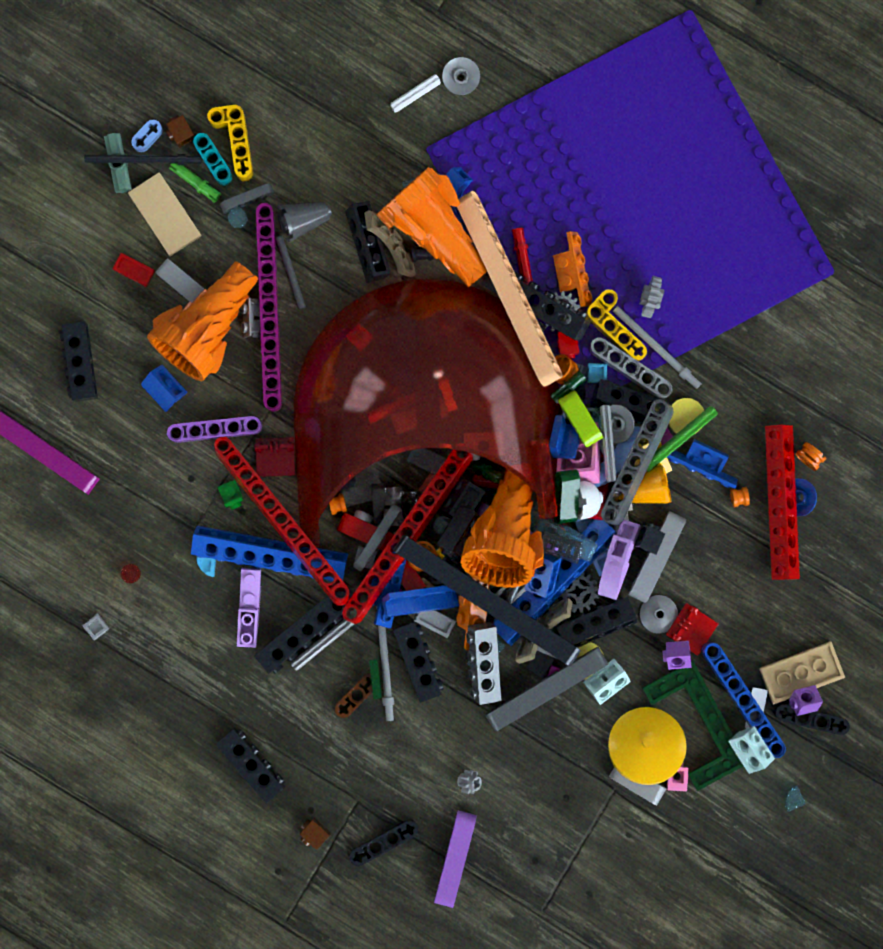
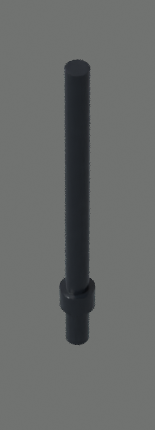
M177 154V156L84 155L85 163L201 164V156H185V154Z

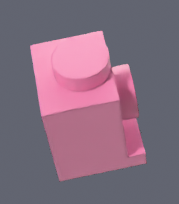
M682 763L677 771L680 773V778L676 780L672 776L667 780V790L687 791L688 767H683L684 763Z

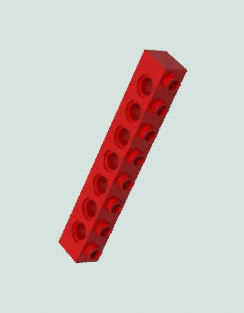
M765 426L772 580L800 579L793 426Z

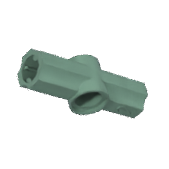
M120 133L104 136L107 155H125ZM108 163L111 169L115 192L125 193L132 190L128 163H122L119 167H115L114 163Z

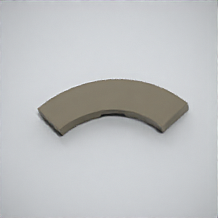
M370 210L365 212L367 231L378 236L388 247L396 263L398 274L408 277L415 276L411 255L409 252H406L402 244L403 239L396 229H388L376 215L377 213Z
M567 598L554 604L549 608V612L542 618L539 617L536 621L551 630L559 622L571 616L573 601ZM527 638L525 640L522 639L515 661L520 664L533 660L538 645Z

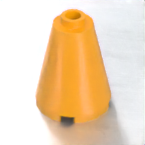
M658 466L646 472L632 503H671V493L664 466ZM632 479L626 481V483L630 484ZM624 494L618 497L619 500H623Z

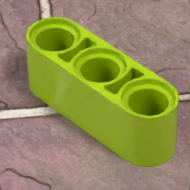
M575 390L558 400L586 448L603 439L599 428Z

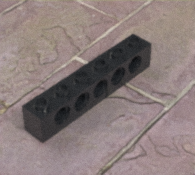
M486 272L481 285L498 294L488 272ZM514 272L524 289V294L535 317L574 340H582L592 321L587 317L588 314L580 309L574 310L569 302L557 300L554 293L540 290V285L532 281L528 283L524 280L525 277ZM537 295L540 299L538 305L534 303V299ZM552 305L555 306L554 314L550 313V307ZM568 314H570L571 316V322L569 324H567L566 322V316Z
M348 587V589H349V600H350V598L352 597V595H353L354 593H353L352 590ZM338 591L335 594L338 598H343L346 595L342 591ZM327 596L254 655V657L268 674L271 672L276 674L283 668L282 663L287 659L289 662L299 655L297 651L303 647L305 650L314 643L311 639L316 635L319 637L324 635L328 631L326 627L331 623L336 625L343 619V609L340 611L333 608V601ZM320 612L328 614L329 618L326 623H321L318 620ZM310 624L313 626V633L311 635H306L303 632L304 625ZM291 636H295L298 639L296 647H291L288 644V639ZM277 648L283 651L281 659H276L273 656V651Z

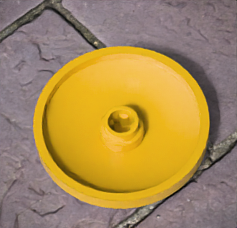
M651 707L636 708L623 714L612 727L608 741L609 756L614 767L626 779L642 785H655L670 779L680 769L686 755V738L679 723L668 713Z

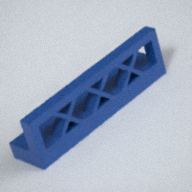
M447 586L387 594L381 599L385 618L450 609L459 606L457 592Z

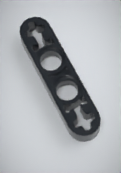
M780 704L774 711L775 717L782 722L828 733L845 735L850 729L849 722L846 719L816 711L807 713V721L800 723L795 712L793 714V721H791V716L785 715L782 718V715L779 714V711L783 710L784 707H786L787 712L793 713L790 705ZM820 716L826 718V725L824 727H818L816 724V720ZM831 718H833V723L839 724L842 721L845 728L840 729V732H838L837 727L831 726V730H828L831 725Z
M413 820L404 821L356 847L350 853L351 863L355 866H362L414 838L418 833L417 823ZM407 824H409L410 826L414 825L415 828L413 829V834H410V832H406L405 834H403L405 838L402 839L401 834L397 829L401 828L402 832L406 830ZM390 833H395L398 836V841L394 844L389 843L387 840V836ZM374 842L381 845V850L378 853L370 850V845ZM367 847V852L371 857L368 858L366 854L362 857L361 862L358 859H353L355 852L362 854L365 852L363 848Z

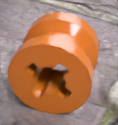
M742 487L740 490H730L733 508L742 504L744 506L750 504L747 487Z
M343 493L336 497L328 496L332 515L337 514L339 511L347 512Z

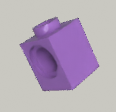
M689 641L666 642V650H663V662H667L668 670L692 668Z
M816 685L794 690L789 702L791 708L794 709L798 716L818 711L823 700Z

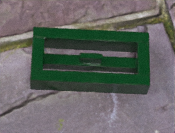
M378 659L369 660L373 699H381Z

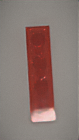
M548 439L530 441L539 518L558 517Z

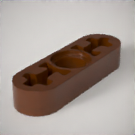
M367 673L336 704L335 713L341 718L350 716L373 692L372 685L367 688L370 691L367 694L359 686L360 683L364 686L368 682L366 678H371V673ZM354 690L362 691L363 698L356 701L352 698ZM349 697V700L352 703L356 704V706L353 707L352 705H350L347 708L349 712L347 714L345 712L341 714L339 712L341 709L339 705H346L348 701L345 699Z

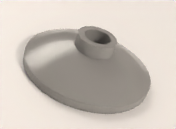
M454 58L443 69V83L450 92L456 95L469 94L479 84V68L468 58ZM463 75L465 79L463 81H459L458 76Z
M611 405L613 443H622L627 441L634 432V418L626 407ZM600 416L599 426H600V430H601V432H602V428H601V416Z
M662 595L649 597L646 604L643 603L640 608V620L643 626L653 633L668 632L678 616L675 603L670 598ZM658 611L663 612L662 618L656 616Z

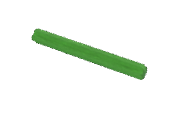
M711 406L708 407L655 452L647 472L651 471L717 416L716 409Z

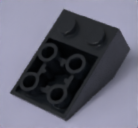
M436 462L417 492L418 496L421 497L442 465ZM450 469L448 470V473H449V474H453V473H454V472L451 471ZM460 477L439 509L451 517H454L460 506L474 511L484 496L485 491L465 478ZM440 482L437 489L442 490L446 483ZM429 498L427 501L433 504L434 498Z

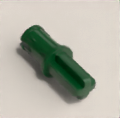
M578 370L570 379L564 380V384L551 394L552 399L559 403L558 400L571 393L587 379Z
M480 460L476 461L473 465V470L481 474L486 480L499 484L500 480L504 479L502 478L503 474L495 470L492 465H487Z

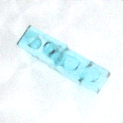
M532 507L531 531L542 532V540L560 550L588 562L591 560L598 546L597 543L567 525L556 524L555 520Z

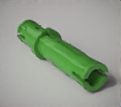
M171 163L169 169L197 189L196 191L199 194L202 193L213 203L218 201L221 193L209 185L206 179H201L184 165Z

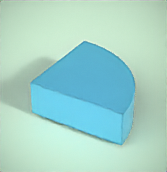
M197 557V564L201 571L208 576L215 577L216 560L207 557Z

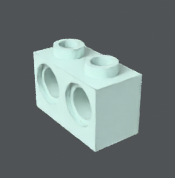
M612 659L608 662L607 666L584 681L585 686L600 705L631 682L626 672L615 659Z
M755 726L739 731L728 741L749 774L765 769L775 759Z

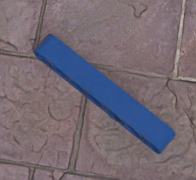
M713 642L705 643L701 649L703 657L749 727L755 726L759 734L762 728L767 727L769 733L767 736L762 737L771 753L772 745L778 743L779 750L776 753H772L775 758L782 757L786 752L783 741L722 648ZM710 646H714L716 649V653L713 656H709L707 653ZM721 662L726 663V670L724 672H719L718 665ZM735 678L737 685L735 688H730L729 681ZM742 695H746L747 702L741 705L739 698ZM757 711V713H758L757 719L754 720V721H751V719H750V714H751V712Z

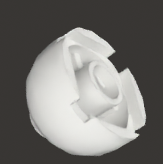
M580 481L578 519L583 520L596 515L603 502L602 493L599 492L593 483L588 481Z

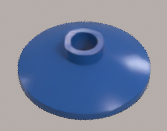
M795 478L797 517L809 514L814 509L817 502V493L814 486L808 480ZM801 494H803L804 497L803 501L800 500Z

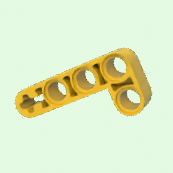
M238 105L212 108L207 114L210 125L215 129L228 128L235 173L239 180L249 181L253 177V166L246 119L242 108ZM234 112L240 113L238 119H232L231 115ZM215 115L222 116L218 122L212 121V118ZM236 131H243V135L241 137H234V133ZM245 149L246 153L244 156H237V151ZM241 163H244L245 168H246V170H247V171L245 172L246 174H244V175H242V173H241V172H242V165H241Z
M605 290L589 306L586 311L587 317L592 320L591 324L617 348L639 362L646 356L647 349L640 340L609 313L616 304L618 296L613 290ZM605 295L612 296L613 303H605L603 297ZM590 310H599L600 316L598 318L592 317ZM606 322L613 323L614 330H606L604 324ZM620 335L627 336L628 343H620L618 337ZM633 342L634 344L628 350L627 347ZM639 348L641 350L640 355L635 356L634 352Z

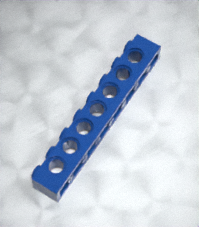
M592 519L588 523L587 528L575 536L574 542L561 551L560 557L562 559L554 592L546 598L542 596L537 598L536 594L526 590L512 605L536 621L611 544L613 536L617 534L616 531L604 520ZM593 535H598L596 541L590 542V538ZM579 549H585L582 555H576ZM570 562V568L564 570V564ZM526 604H530V609L523 611V607ZM498 619L493 621V625L497 628V633L510 646L522 636Z
M197 526L193 533L191 555L313 578L286 542ZM308 547L300 548L302 553H307L310 550ZM317 548L343 581L348 553ZM316 561L311 565L314 568H319L322 564ZM330 576L324 578L325 580H329L330 582L334 580Z

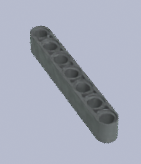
M658 399L652 403L602 509V519L611 525L616 526L623 522L673 416V407L664 400ZM665 406V411L660 414V408ZM657 423L656 430L651 431L652 425ZM649 441L648 447L643 449V444ZM640 459V464L635 467V461ZM632 476L631 483L627 484V478ZM624 494L623 500L618 502V497ZM615 511V517L611 520L610 514Z
M596 647L577 658L571 667L568 665L559 669V672L556 671L492 709L485 716L496 732L601 670L609 663L600 648Z

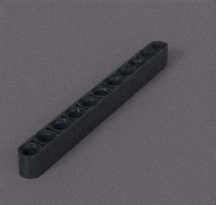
M402 535L393 549L395 553L568 666H572L581 652L580 649L406 535Z

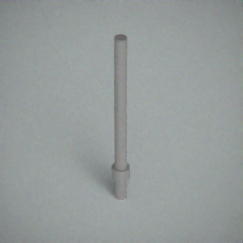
M617 306L613 310L625 324L667 361L683 380L686 379L696 389L702 384L691 374L692 371L687 367L684 368L620 307Z
M378 626L384 690L382 701L383 706H385L386 721H394V697H392L386 628Z

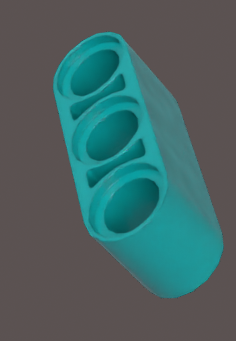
M205 133L197 134L193 139L194 146L213 177L222 186L230 184L232 173L210 137ZM201 140L208 141L205 147L198 146ZM211 156L218 157L215 163H209L208 159ZM225 171L228 173L225 179L218 178L220 172Z

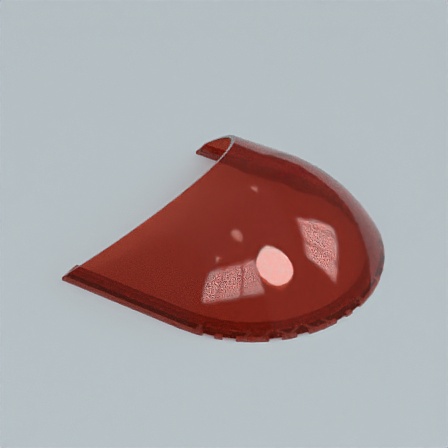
M440 279L401 281L383 286L356 299L342 309L317 336L301 367L294 398V434L300 528L316 548H321L319 518L329 502L346 483L370 465L388 456L423 448H448L466 451L485 457L503 466L523 480L547 505L549 510L550 538L570 537L569 523L556 524L553 517L555 474L558 458L552 457L548 447L555 416L559 414L561 407L559 403L552 399L551 394L559 386L556 381L547 386H543L540 383L501 300L472 286L467 287L465 284Z

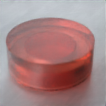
M128 564L122 568L121 578L126 583H135L140 579L141 571L138 566Z

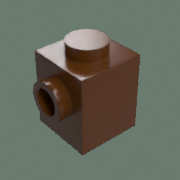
M183 115L174 116L167 123L169 130L166 132L171 141H176L179 148L193 141L195 136Z
M313 818L311 821L307 819L300 827L302 831L299 835L302 836L301 841L308 847L311 845L318 850L331 833Z

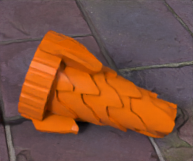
M428 167L376 214L388 229L395 225L405 235L411 236L419 246L425 248L435 259H439L451 273H456L467 287L471 286L487 272L478 250L472 244L473 240L464 231L460 221L456 218L450 207H458L461 203L447 175H438L433 168Z
M235 261L220 279L208 289H204L193 302H188L184 308L178 305L158 315L153 320V329L147 335L149 342L158 353L178 370L195 380L204 381L209 374L217 373L227 346V343L222 341V339L232 328L229 325L238 316L239 308L248 299L249 295L247 294L258 281V277Z
M526 463L512 465L509 468L506 467L504 479L500 480L497 493L491 505L471 528L472 536L468 537L465 541L460 561L462 568L471 577L488 585L503 588L523 586L531 581L532 577H534L535 569L541 567L544 562L542 532L536 531L530 535L531 510L534 500H531L534 480L530 476V466Z

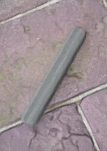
M601 405L600 416L605 476L607 482L616 481L611 409L610 405Z
M345 619L342 620L291 662V666L295 670H299L354 624Z

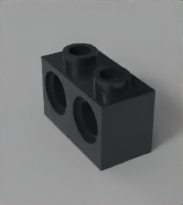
M643 522V524H640L641 529L634 548L657 555L666 533L661 532V527Z

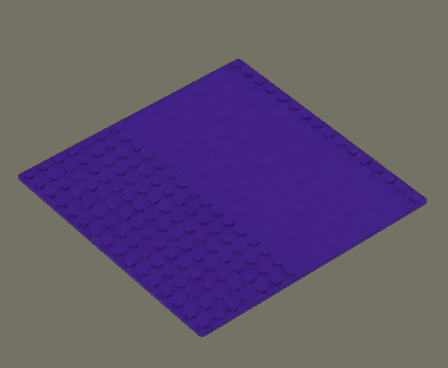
M688 10L441 139L426 149L439 175H446L451 168L461 167L473 179L465 189L463 196L470 191H474L478 195L514 272L519 273L516 252L513 250L514 240L511 230L516 228L524 229L525 241L528 244L527 252L532 279L534 283L540 285V290L556 292L558 296H561L553 255L570 251L566 232H578L582 241L581 251L585 257V271L589 277L588 287L592 294L591 302L593 303L605 290L610 289L616 292L618 299L609 313L645 345L647 354L639 362L650 370L658 368L667 363V361L613 312L617 306L672 357L676 358L834 274L831 263L692 10ZM651 277L662 278L660 289L664 290L660 308L654 310L651 318L643 317L641 315L643 305H640L639 302L644 285H649ZM577 289L565 292V296H568L570 293L572 294V300L577 298L576 305H580ZM538 295L534 299V303L536 305H538L540 301ZM605 295L603 297L605 303H613L612 296ZM550 307V313L553 314V309ZM581 307L580 310L586 312L589 307ZM590 310L592 317L598 318L600 316L599 310ZM536 317L554 357L559 355L556 336L558 330L555 329L552 332V326L545 327L546 323ZM606 322L604 324L606 330H614L613 323ZM590 323L582 340H578L579 355H576L575 359L571 360L576 364L586 367L588 363L605 364L590 353L589 346L595 338H603L611 344L613 343ZM620 335L618 337L620 343H628L627 336ZM632 342L627 349L629 350L634 343ZM601 343L594 344V349L597 352L603 351L604 347ZM639 348L635 350L634 355H640L641 350ZM616 353L610 354V360L614 363L619 362V355ZM627 364V372L634 373L635 366ZM607 365V380L620 386L631 382V380ZM586 380L584 386L586 396L583 401L585 406L591 403L594 389L598 383H587ZM556 381L551 383L554 390L561 386Z

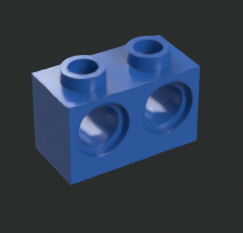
M544 551L543 558L546 567L542 565L535 569L534 577L526 584L525 590L546 598L554 592L562 557Z

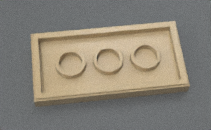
M160 172L128 192L169 256L177 253L202 236Z
M831 641L759 668L773 705L790 699L796 689L813 685L819 688L845 678Z

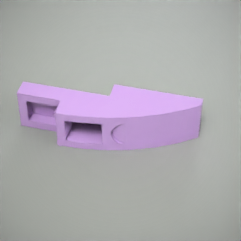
M623 520L619 525L617 534L613 536L607 553L598 595L617 600L630 565L628 561L641 529L640 524Z
M241 569L237 647L256 648L261 598V569Z

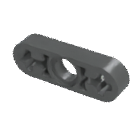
M270 183L264 184L221 202L220 207L224 214L230 213L270 197L274 194V190Z

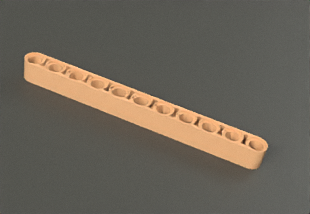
M470 191L458 199L461 204L457 208L538 380L543 386H547L562 378L561 369L478 195L474 191Z

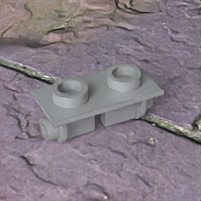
M248 298L240 307L241 314H243L241 332L244 333V338L250 336L258 338L260 337L259 334H261L260 320H254V317H260L259 299Z
M385 488L384 505H390L391 508L394 503L402 508L404 501L402 488ZM384 509V517L389 509ZM402 509L391 526H401L404 520Z

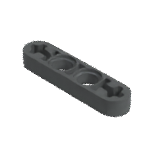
M393 503L353 567L362 572L402 508Z

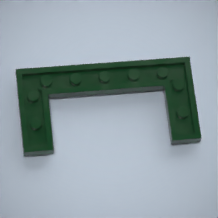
M691 661L692 668L676 669L642 687V690L650 705L683 688L687 690L721 754L688 773L696 791H699L744 767V765L728 742L733 737L731 730L694 661Z

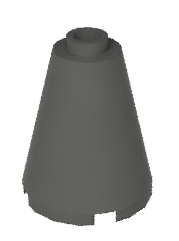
M325 202L292 203L277 206V209L281 211L277 212L282 233H287L288 237L285 239L288 242L329 221V216H332L331 208Z

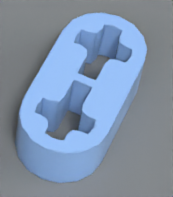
M149 120L132 138L131 143L134 149L138 152L147 151L162 135L163 129L161 124L156 120ZM157 125L158 131L156 133L151 132L150 126L155 127ZM145 137H147L143 141L145 145L143 147L141 145L137 147V140L139 139L142 141Z

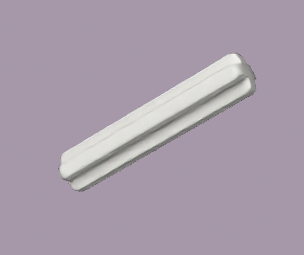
M434 74L391 102L392 110L398 112L441 83L439 77Z

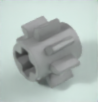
M465 770L464 773L459 775L457 783L459 787H462L461 792L474 794L475 791L480 789L482 781L477 776V771Z

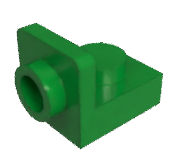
M236 480L218 487L225 508L233 510L242 506L241 502L245 500Z

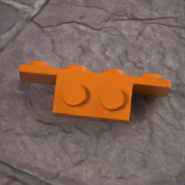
M569 231L566 234L570 251L553 255L560 293L577 289L580 306L589 307L592 304V294L589 291V277L584 266L585 257L581 251V237L578 235V232Z
M472 577L474 581L490 590V585ZM459 595V612L456 617L457 626L466 630L467 633L468 625L486 622L487 612ZM465 634L464 649L469 650V644L466 640Z

